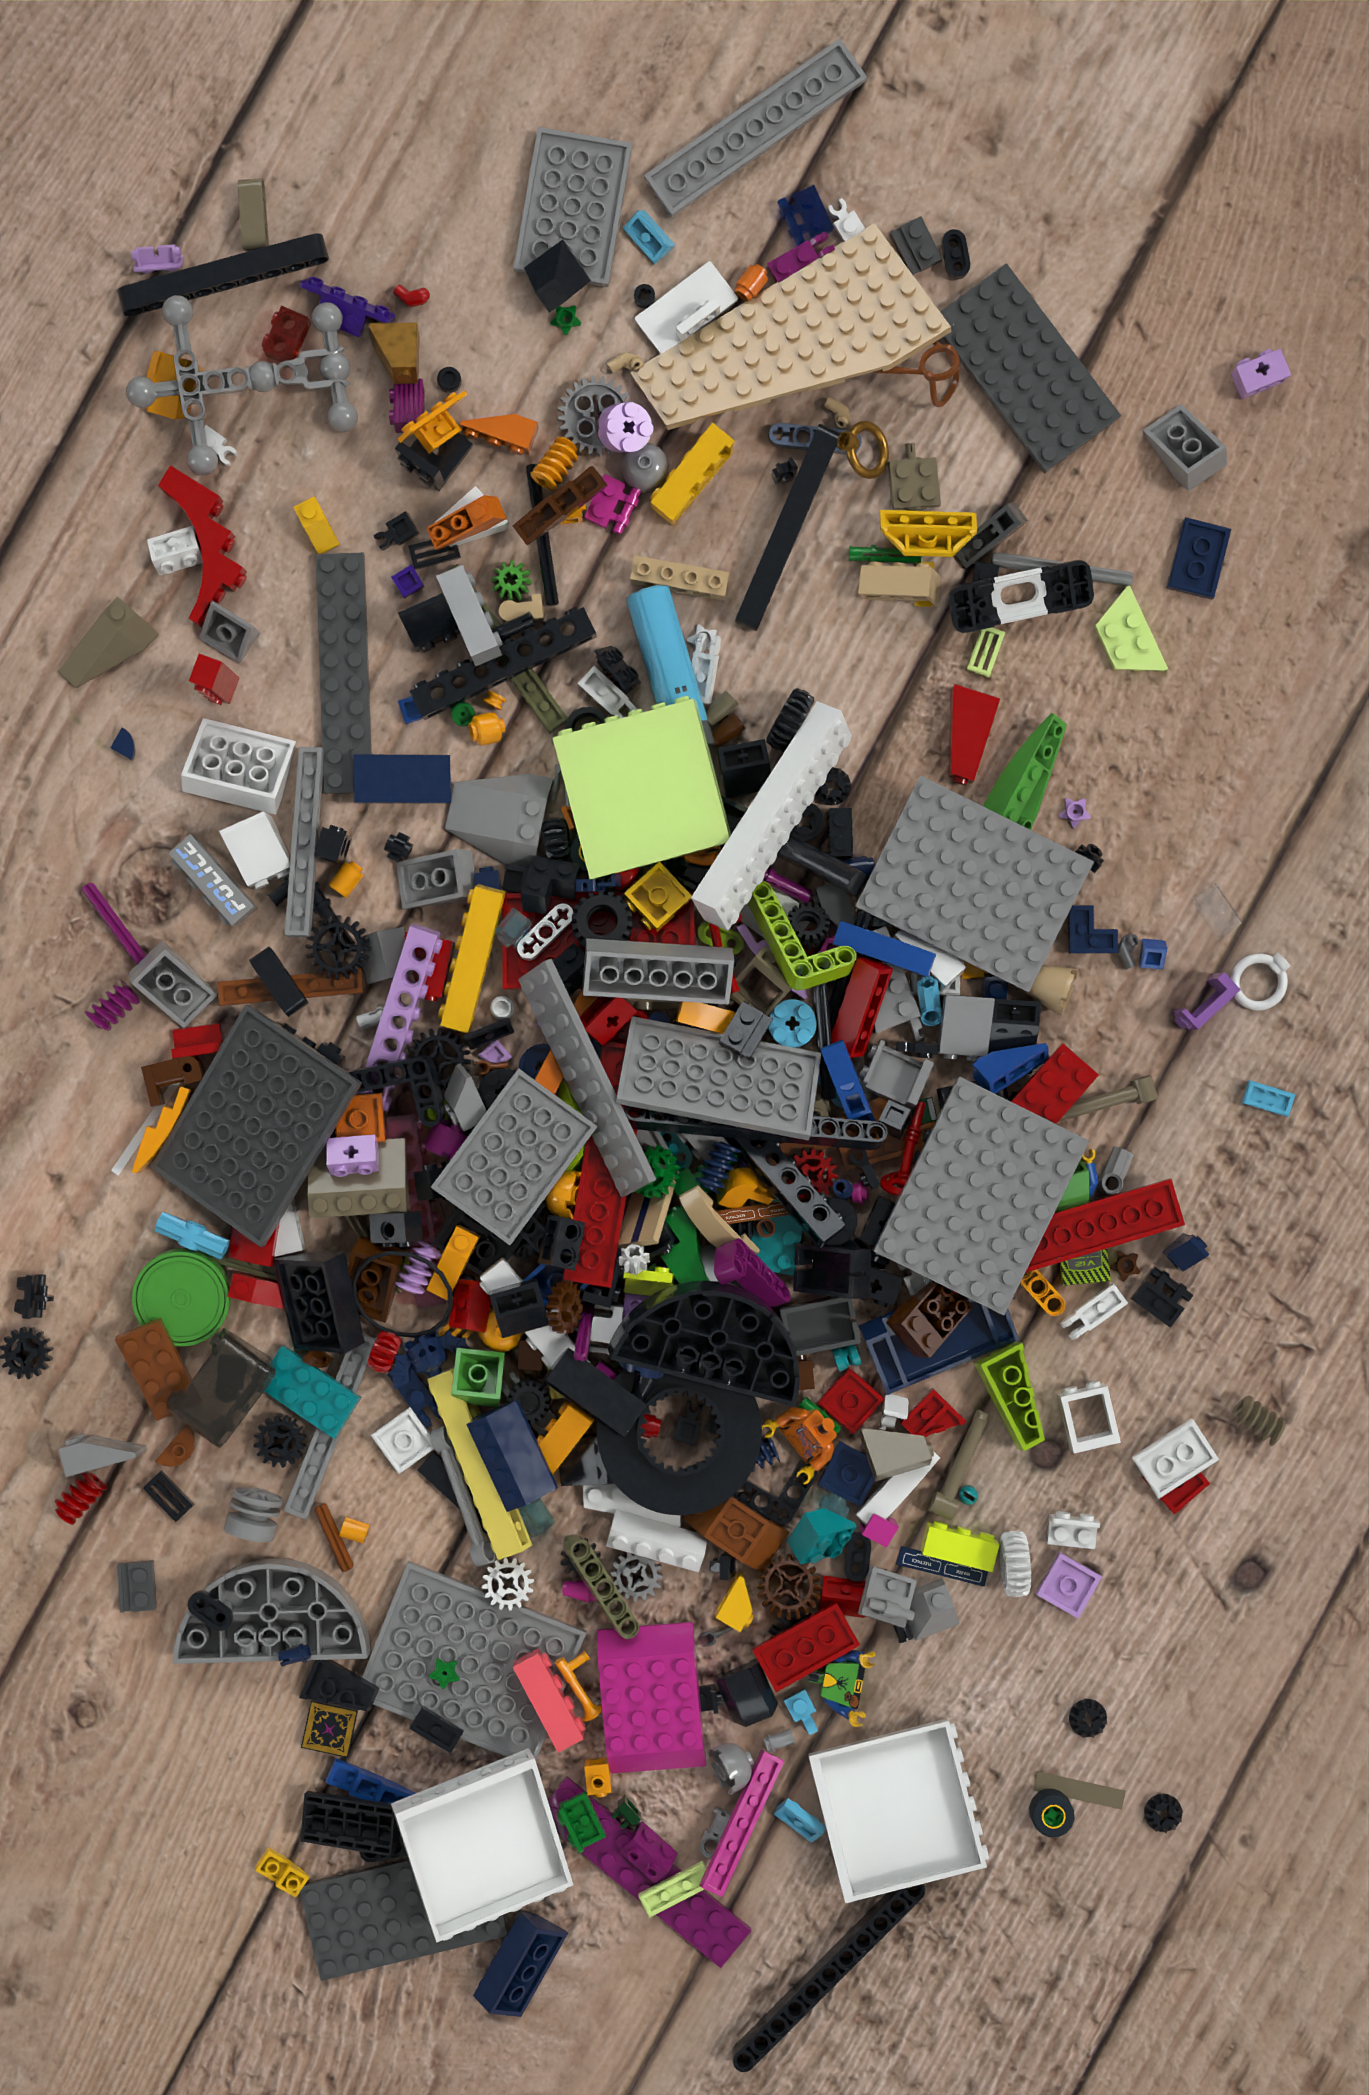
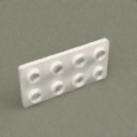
M709 261L637 315L635 322L658 352L662 354L700 330L737 302L738 297L712 262Z

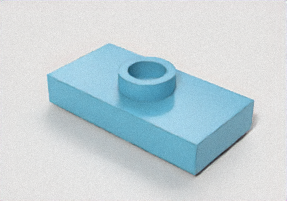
M1248 1080L1241 1103L1289 1117L1296 1094Z

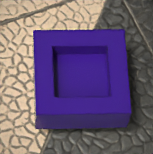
M412 565L391 576L404 599L425 587Z

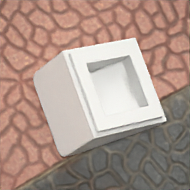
M886 1394L881 1410L885 1415L905 1420L908 1416L909 1401L901 1396Z

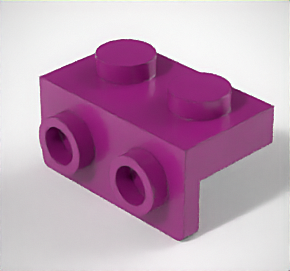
M643 1821L637 1825L629 1842L620 1850L623 1856L654 1883L658 1882L670 1871L678 1854Z

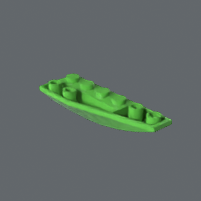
M1051 713L1037 727L1003 770L983 807L1029 830L1032 829L1067 727L1064 721Z

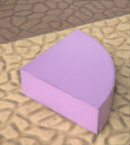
M498 1040L493 1041L478 1054L484 1060L493 1063L505 1062L512 1058Z

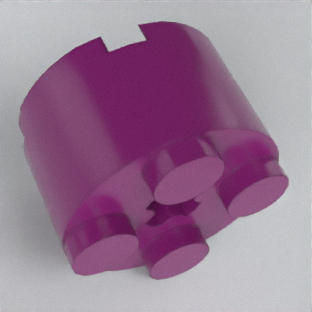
M444 1118L440 1123L432 1126L424 1147L437 1155L446 1156L451 1160L473 1130L463 1131L459 1124L454 1126L453 1122L449 1124L450 1120Z

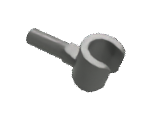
M728 1625L715 1632H703L699 1634L698 1638L707 1636L708 1643L702 1645V1647L712 1646L717 1638L732 1631L733 1628Z

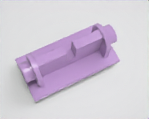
M175 244L158 246V254L154 253L153 246L136 247V250H131L132 259L135 260L133 271L151 273L154 270L175 271L182 268L184 256L181 255L180 246L176 247Z

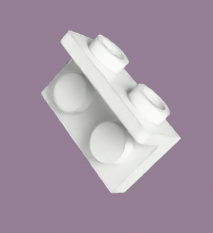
M193 526L147 539L151 560L159 575L169 574L203 563L197 534Z
M1056 1511V1515L1049 1514L1047 1544L1095 1549L1097 1528H1100V1522L1094 1519V1515L1080 1514V1517L1070 1516L1071 1513Z

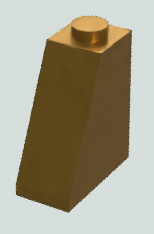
M417 322L369 323L372 345L393 383H418L420 338Z

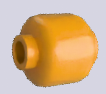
M494 712L475 715L471 723L468 724L471 740L473 742L476 741L480 746L500 742L502 733L506 731L503 719H499Z

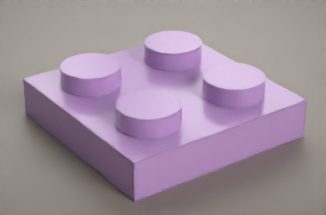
M1058 1552L1038 1587L1036 1595L1079 1619L1102 1576L1065 1554Z

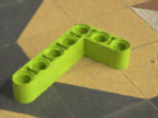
M765 881L757 884L752 892L748 906L790 988L800 991L850 974L856 960V952L853 948L840 946L807 957L770 884Z

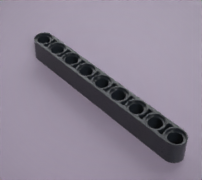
M315 233L128 284L118 288L117 293L123 314L125 316H134L162 308L164 302L174 295L183 296L188 300L197 299L317 266L327 262L329 256L323 235Z
M822 424L818 425L735 619L736 623L754 631L758 630L835 451L840 432Z

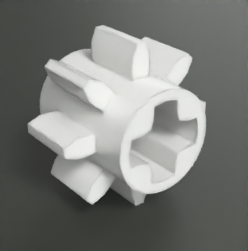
M631 1244L626 1249H621L619 1265L624 1266L625 1273L637 1275L642 1270H647L649 1253H644V1246L640 1247L639 1245Z

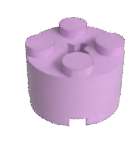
M633 402L610 405L599 417V439L607 449L614 452L627 453L638 451L647 444L653 433V425L647 411Z

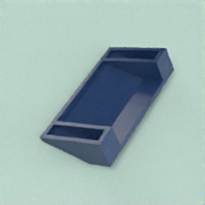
M967 1298L973 1308L931 1358L914 1357L887 1325L886 1322L896 1310L858 1326L886 1394L889 1395L1018 1341L1019 1337L1009 1309H1007L1005 1315H1002Z

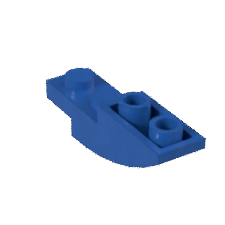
M840 1040L820 1048L847 1118L876 1121L844 1041Z

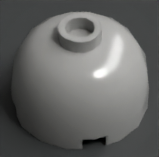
M647 443L640 450L625 454L622 460L621 472L624 481L631 488L635 487L641 490V493H650L666 481L669 464L666 455L659 447L652 443Z
M725 1743L709 1750V1757L714 1755L716 1762L711 1763L715 1776L723 1789L726 1787L730 1789L727 1792L729 1795L741 1790L748 1784L752 1774L751 1765H753L752 1756L748 1751L744 1752L740 1746L734 1743Z

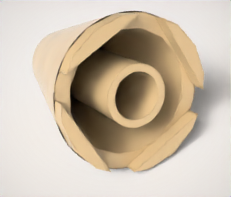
M1042 965L1029 992L1016 986L1014 987L1034 1000L1041 1002L1042 1005L1056 1014L1062 1015L1074 988L1072 982L1073 979H1077L1078 970Z

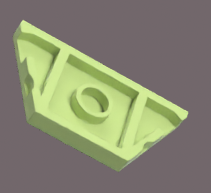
M1127 586L1094 626L1114 670L1164 672L1168 670V667L1131 587Z

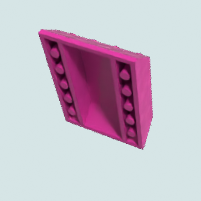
M693 1622L639 1626L637 1635L631 1639L623 1638L613 1628L598 1629V1670L606 1755L611 1774L706 1766Z

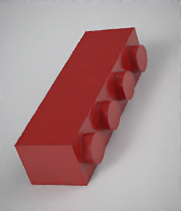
M199 653L189 682L195 686L194 690L204 695L203 697L207 698L208 701L222 705L223 702L230 704L240 677L223 662Z
M870 957L857 958L853 965V972L845 989V996L838 1010L835 1026L831 1031L832 1044L843 1040L850 1058L864 1056L893 972V968Z

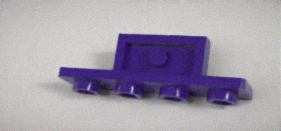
M310 277L301 281V288L321 296L319 304L329 302L341 310L343 320L339 329L354 336H362L367 316L383 323H390L395 319V314L391 313L387 307L382 305L374 306L367 303L368 300L364 297H353L346 294V291L340 287H330L323 284L324 281L317 277Z

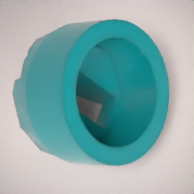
M964 1485L960 1488L958 1496L963 1504L972 1505L978 1499V1492L973 1486ZM964 1492H967L969 1495L973 1496L974 1499L970 1500L969 1498L965 1497L963 1495Z

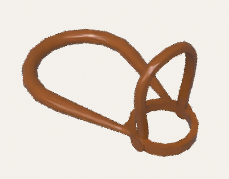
M936 341L933 343L935 346L929 348L922 355L918 370L895 366L884 372L881 369L873 373L923 375L929 381L933 405L935 407H942L950 400L957 388L960 358L952 345H941ZM945 352L952 366L948 371L933 374L925 369V363L931 355ZM953 376L948 392L938 402L935 381L946 380Z

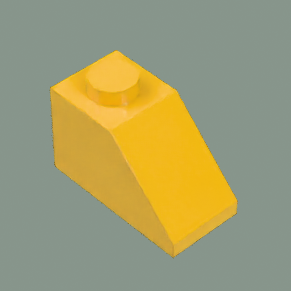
M315 496L293 507L318 554H324L340 545Z
M739 1571L715 1611V1618L741 1632L743 1627L748 1628L754 1615L751 1614L753 1612L744 1575Z

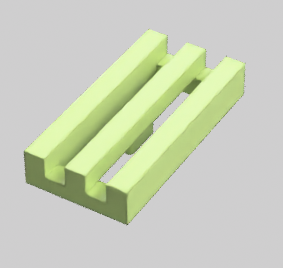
M993 627L980 630L966 671L975 672V674L983 675L986 678L990 677L1005 635L1004 631ZM985 632H990L979 664L975 667L973 665ZM994 634L999 635L987 670H983L982 668Z

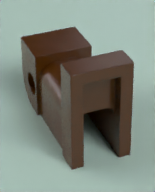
M195 1056L175 1058L141 1067L151 1107L165 1104L161 1087L185 1082V1084L201 1082L205 1075L202 1061ZM188 1064H191L192 1070L190 1072L187 1069Z

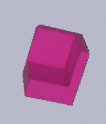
M875 1513L872 1514L866 1525L863 1523L859 1525L862 1535L886 1548L899 1528L895 1519L891 1517L885 1519Z

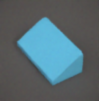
M645 210L637 211L623 227V230L654 264L675 247L673 241Z

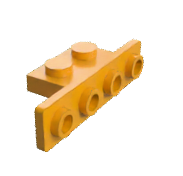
M464 390L458 395L453 392L443 400L445 404L440 401L430 409V414L425 411L416 418V424L413 420L401 429L403 434L397 440L401 443L414 434L426 451L431 453L457 435L462 429L449 414L448 410L467 395L466 391Z

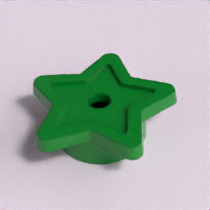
M573 305L569 308L558 306L556 308V317L550 324L561 327L564 335H568L571 327L581 325V321L575 316L576 306Z
M437 1658L436 1669L429 1674V1678L438 1680L441 1689H445L449 1682L459 1681L460 1677L455 1672L457 1661L444 1662Z

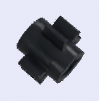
M398 832L397 836L391 834L384 847V850L389 852L387 857L398 863L400 858L407 860L413 848V844L409 842L410 837L401 832Z
M1081 844L1075 851L1094 861L1090 869L1093 873H1096L1102 866L1101 864L1104 860L1101 857L1103 854L1096 845L1088 844L1085 847Z

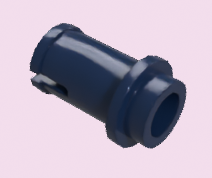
M300 1643L298 1647L279 1651V1661L283 1660V1662H280V1665L284 1667L300 1661L306 1663L308 1659H311L309 1645Z

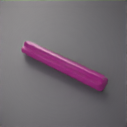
M94 883L86 884L82 888V892L132 960L138 964L146 954Z
M586 1301L582 1302L583 1310L580 1314L582 1318L579 1320L573 1356L576 1361L581 1360L582 1362L587 1359L595 1304Z

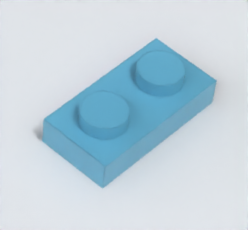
M789 1798L778 1805L774 1812L775 1816L811 1843L822 1836L826 1829V1826L818 1818L807 1813L798 1803L791 1801Z

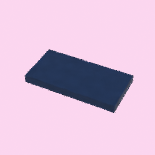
M353 755L354 803H451L450 755Z

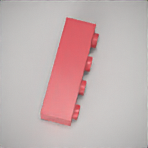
M540 1648L515 1660L513 1669L554 1747L559 1753L583 1740L586 1727L580 1716L576 1717L572 1709L575 1706L570 1696L564 1695L561 1689L563 1683L559 1675L553 1674L550 1668L552 1662L546 1652L542 1653Z

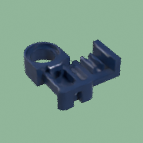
M611 874V879L608 878V882L607 879H575V892H607V887H621L620 874Z

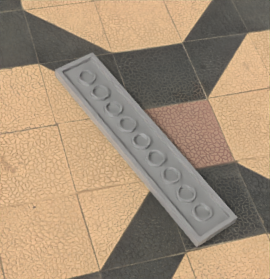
M838 39L645 174L644 179L670 216L674 217L867 81V76L841 39Z
M552 959L542 962L519 978L518 981L582 1115L598 1126L592 1133V1137L622 1198L657 1179L621 1104L616 1103L617 1095Z

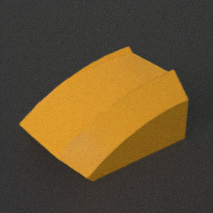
M153 351L147 378L151 379L153 383L177 380L174 356L161 351ZM180 358V365L182 367H189L192 364V361ZM199 365V371L203 372L202 368ZM187 380L184 383V390L186 392H193L197 387V383L194 380ZM180 395L158 397L152 405L145 407L148 412L171 419L186 418L182 411ZM192 405L188 408L189 415L191 412Z

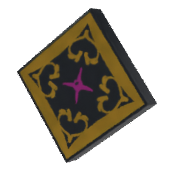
M311 1700L301 1748L348 1758L359 1710L341 1707L338 1704L321 1703L317 1700Z

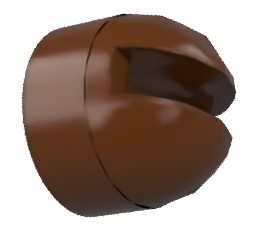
M768 1218L759 1220L755 1226L757 1235L762 1238L771 1237L776 1230L775 1223ZM761 1223H763L766 1231L768 1232L767 1234L764 1233L762 1227L760 1226Z

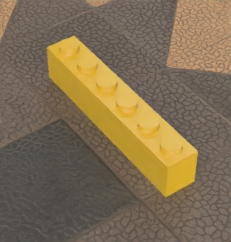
M477 884L475 889H470L467 903L471 905L469 913L465 912L461 923V926L465 927L463 936L459 935L455 949L459 950L457 959L453 958L450 966V972L453 973L451 982L447 981L444 995L447 996L446 1004H442L439 1010L438 1018L442 1019L440 1026L469 1033L472 1028L506 891Z

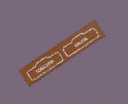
M772 1202L769 1205L759 1204L716 1211L727 1224L790 1215L779 1202Z

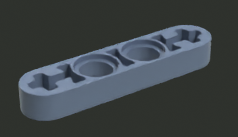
M776 423L770 428L769 441L773 446L779 448L808 450L817 427ZM831 428V429H833V430H835V431H838V432H840V433H842L843 431H849V430ZM777 430H782L783 435H790V430L794 431L792 442H789L790 437L785 436L782 437L781 441H778L777 437L773 434H777ZM807 432L810 436L809 442L806 444L799 443L796 439L797 434ZM858 434L857 438L859 439L860 444H859L858 449L856 450V453L859 451L860 446H861V443H862V439H861V436H860L859 434ZM836 447L834 453L846 454V451Z

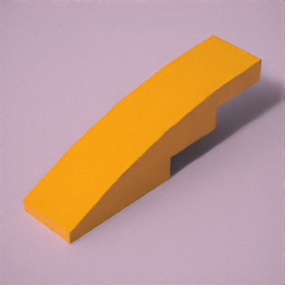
M681 1001L675 1021L723 1034L736 1012L704 1003Z
M180 1086L174 1106H163L157 1127L146 1126L131 1172L141 1173L158 1155L187 1106L194 1089Z

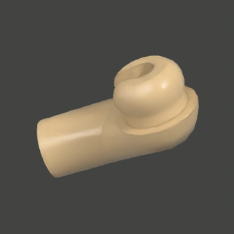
M623 352L606 363L612 374L621 368L638 371L643 367L642 358L629 352Z
M829 396L824 407L834 413L835 425L838 429H847L851 423L848 407Z

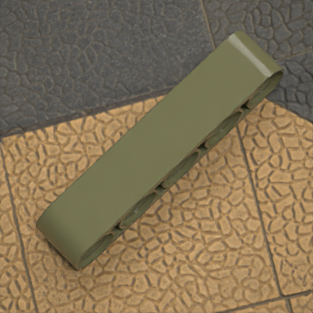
M577 1534L568 1536L563 1543L564 1551L612 1628L625 1639L635 1637L639 1631L638 1621L592 1547ZM581 1543L580 1550L573 1553L574 1546ZM589 1563H593L592 1569L585 1572L586 1566ZM605 1582L604 1588L597 1591L599 1584ZM617 1601L616 1607L613 1610H609L610 1605ZM625 1621H629L628 1626L624 1629H621L622 1624Z

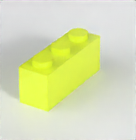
M934 1520V1523L927 1522L920 1551L922 1555L993 1572L1000 1544L994 1539L995 1536L992 1534L981 1532L980 1535L972 1534L968 1528L957 1526V1529L949 1528L945 1522Z

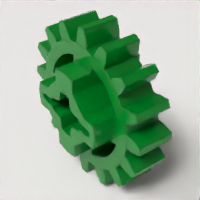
M648 1145L647 1151L643 1150L657 1180L636 1190V1192L644 1194L648 1198H652V1196L661 1198V1192L666 1195L669 1194V1186L675 1188L676 1185L673 1183V1180L680 1177L675 1174V1171L679 1170L680 1166L674 1164L677 1161V1157L671 1155V1150L664 1149V1147L659 1145L656 1147Z

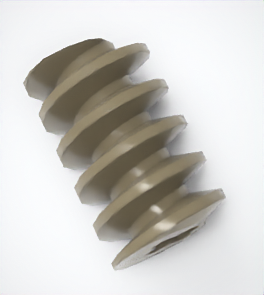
M1250 1395L1238 1402L1231 1414V1419L1237 1415L1239 1416L1237 1423L1240 1425L1245 1420L1247 1421L1245 1429L1249 1430L1254 1426V1435H1258L1262 1431L1261 1440L1265 1441L1270 1437V1446L1277 1443L1285 1429L1286 1421L1284 1418H1278L1275 1412H1270V1409L1266 1406L1262 1407V1403L1254 1401V1398Z

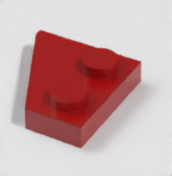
M932 1388L908 1413L907 1419L900 1421V1424L910 1434L928 1437L931 1434L946 1431L948 1428L963 1425L967 1421Z

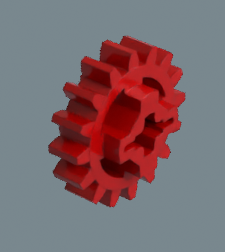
M811 1147L810 1153H807L804 1148L801 1149V1156L794 1153L793 1157L795 1158L796 1168L800 1167L801 1174L808 1176V1170L814 1172L816 1175L814 1178L808 1176L812 1185L817 1187L814 1189L817 1192L829 1194L827 1187H833L834 1182L832 1178L838 1177L837 1173L832 1172V1170L837 1168L836 1164H829L832 1160L831 1156L828 1155L824 1158L823 1150L816 1154L814 1147ZM817 1159L814 1163L806 1162L805 1160ZM826 1168L827 1175L825 1181H823L822 1173L825 1171ZM788 1178L786 1183L792 1184V1180Z

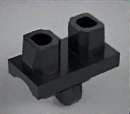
M32 1274L17 1278L16 1287L18 1290L24 1291V1299L16 1300L14 1311L22 1314L24 1319L42 1318L43 1310H46V1302L54 1301V1296L47 1294L48 1286L45 1285V1274Z

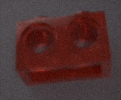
M281 305L279 312L276 311L272 317L270 333H266L262 341V350L266 357L280 363L294 360L298 357L311 326L308 316ZM287 321H295V325L291 329L284 328ZM283 342L286 344L283 350H274L278 343Z

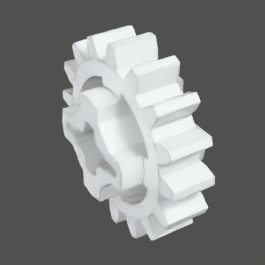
M507 1557L503 1559V1564H500L497 1560L494 1561L495 1568L493 1569L488 1566L487 1571L490 1575H483L482 1578L487 1581V1584L481 1586L482 1589L488 1590V1593L484 1596L485 1599L491 1597L493 1600L490 1605L493 1606L498 1603L499 1610H502L505 1605L509 1611H512L514 1604L521 1608L520 1601L527 1602L529 1600L526 1593H533V1589L529 1588L528 1585L534 1583V1579H528L527 1577L530 1575L531 1570H523L524 1562L519 1566L516 1565V1558L513 1559L512 1563H508ZM504 1568L514 1569L511 1573L507 1574L499 1571ZM520 1575L522 1576L524 1581L523 1590L518 1586V1578ZM492 1579L498 1584L496 1593L492 1589ZM512 1579V1586L514 1588L503 1589L504 1583L502 1580ZM504 1595L516 1597L514 1600H502Z

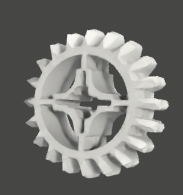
M1004 1532L1000 1537L999 1547L1002 1587L1007 1596H1027L1031 1588V1563L1027 1537L1023 1532Z

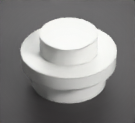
M499 996L492 1001L490 1011L499 1020L507 1017L510 1018L514 1012V1004L510 998Z

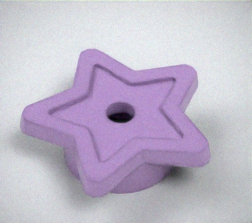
M1069 798L1065 799L1066 809L1060 814V818L1069 819L1073 828L1077 827L1080 820L1091 818L1085 808L1086 799L1077 802Z

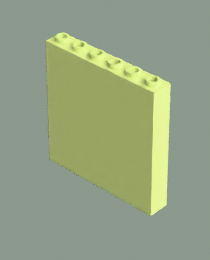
M689 696L675 699V704L666 706L665 702L651 706L652 710L642 712V709L628 712V717L619 719L618 715L604 719L605 723L596 725L595 722L581 725L582 730L573 732L572 728L558 732L559 736L553 737L590 879L605 877L724 845L730 838L731 832L695 699H689Z

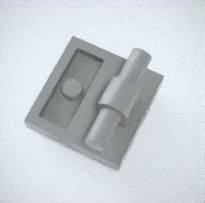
M870 1566L858 1614L905 1628L907 1620L912 1621L915 1615L914 1611L910 1610L917 1580Z

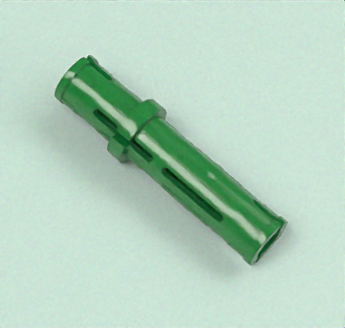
M871 545V547L849 546V561L921 563L922 556H887L888 554L903 555L897 548L876 547V545ZM863 553H871V554H883V555H882V556H873V555H862V554H863Z

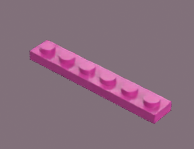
M761 1749L752 1768L750 1781L743 1788L699 1884L701 1888L723 1897L784 1764V1760Z

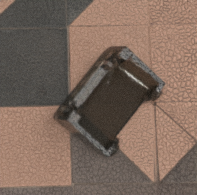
M223 1328L220 1333L217 1332L210 1341L212 1354L186 1389H179L177 1392L173 1391L166 1401L167 1409L218 1448L227 1442L271 1383L276 1373V1368L270 1356L226 1328Z

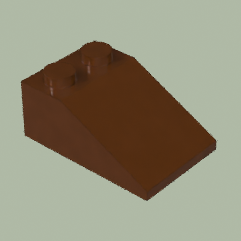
M360 1236L351 1250L348 1265L351 1282L357 1268L370 1256L386 1251L406 1252V1250L395 1246L381 1247V1243H371L370 1238ZM388 1255L371 1261L361 1270L356 1282L357 1299L365 1313L372 1319L386 1323L397 1289L395 1282H399V1273L402 1272L405 1256Z

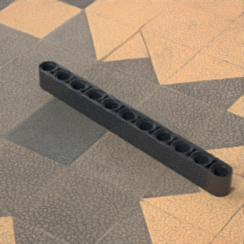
M627 1105L624 1109L632 1129L864 1150H877L881 1147L888 1134L885 1125L876 1121L813 1116L809 1140H803L736 1126L731 1127L715 1122L707 1125L700 1119L686 1117L688 1122L683 1123L677 1119L679 1115ZM634 1111L637 1112L640 1117L632 1118L631 1116H629L628 1113ZM653 1114H661L664 1119L656 1120ZM822 1128L829 1129L832 1135L824 1134ZM850 1130L854 1132L856 1137H849L846 1134V1131ZM870 1133H876L879 1139H873Z
M920 1884L916 1890L904 1888L886 1893L735 2044L732 2054L736 2070L739 2072L750 2071L924 1897L926 1892L925 1885ZM894 1900L902 1901L899 1907H892L891 1903ZM877 1917H884L886 1919L882 1924L874 1923ZM860 1934L869 1936L865 1941L857 1940ZM843 1951L852 1953L848 1958L840 1957ZM826 1968L835 1970L831 1975L823 1974ZM810 1985L818 1987L814 1992L806 1990ZM793 2002H797L800 2004V2006L797 2009H791L789 2007V2005ZM776 2019H780L783 2021V2023L780 2026H774L772 2024V2022ZM760 2036L766 2038L763 2043H758L755 2039ZM743 2053L749 2055L746 2060H741L738 2056Z

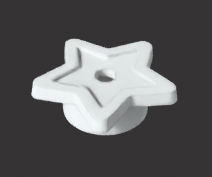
M698 624L695 635L687 638V641L696 646L699 634L706 633V649L710 650L712 637L716 635L717 630H706Z

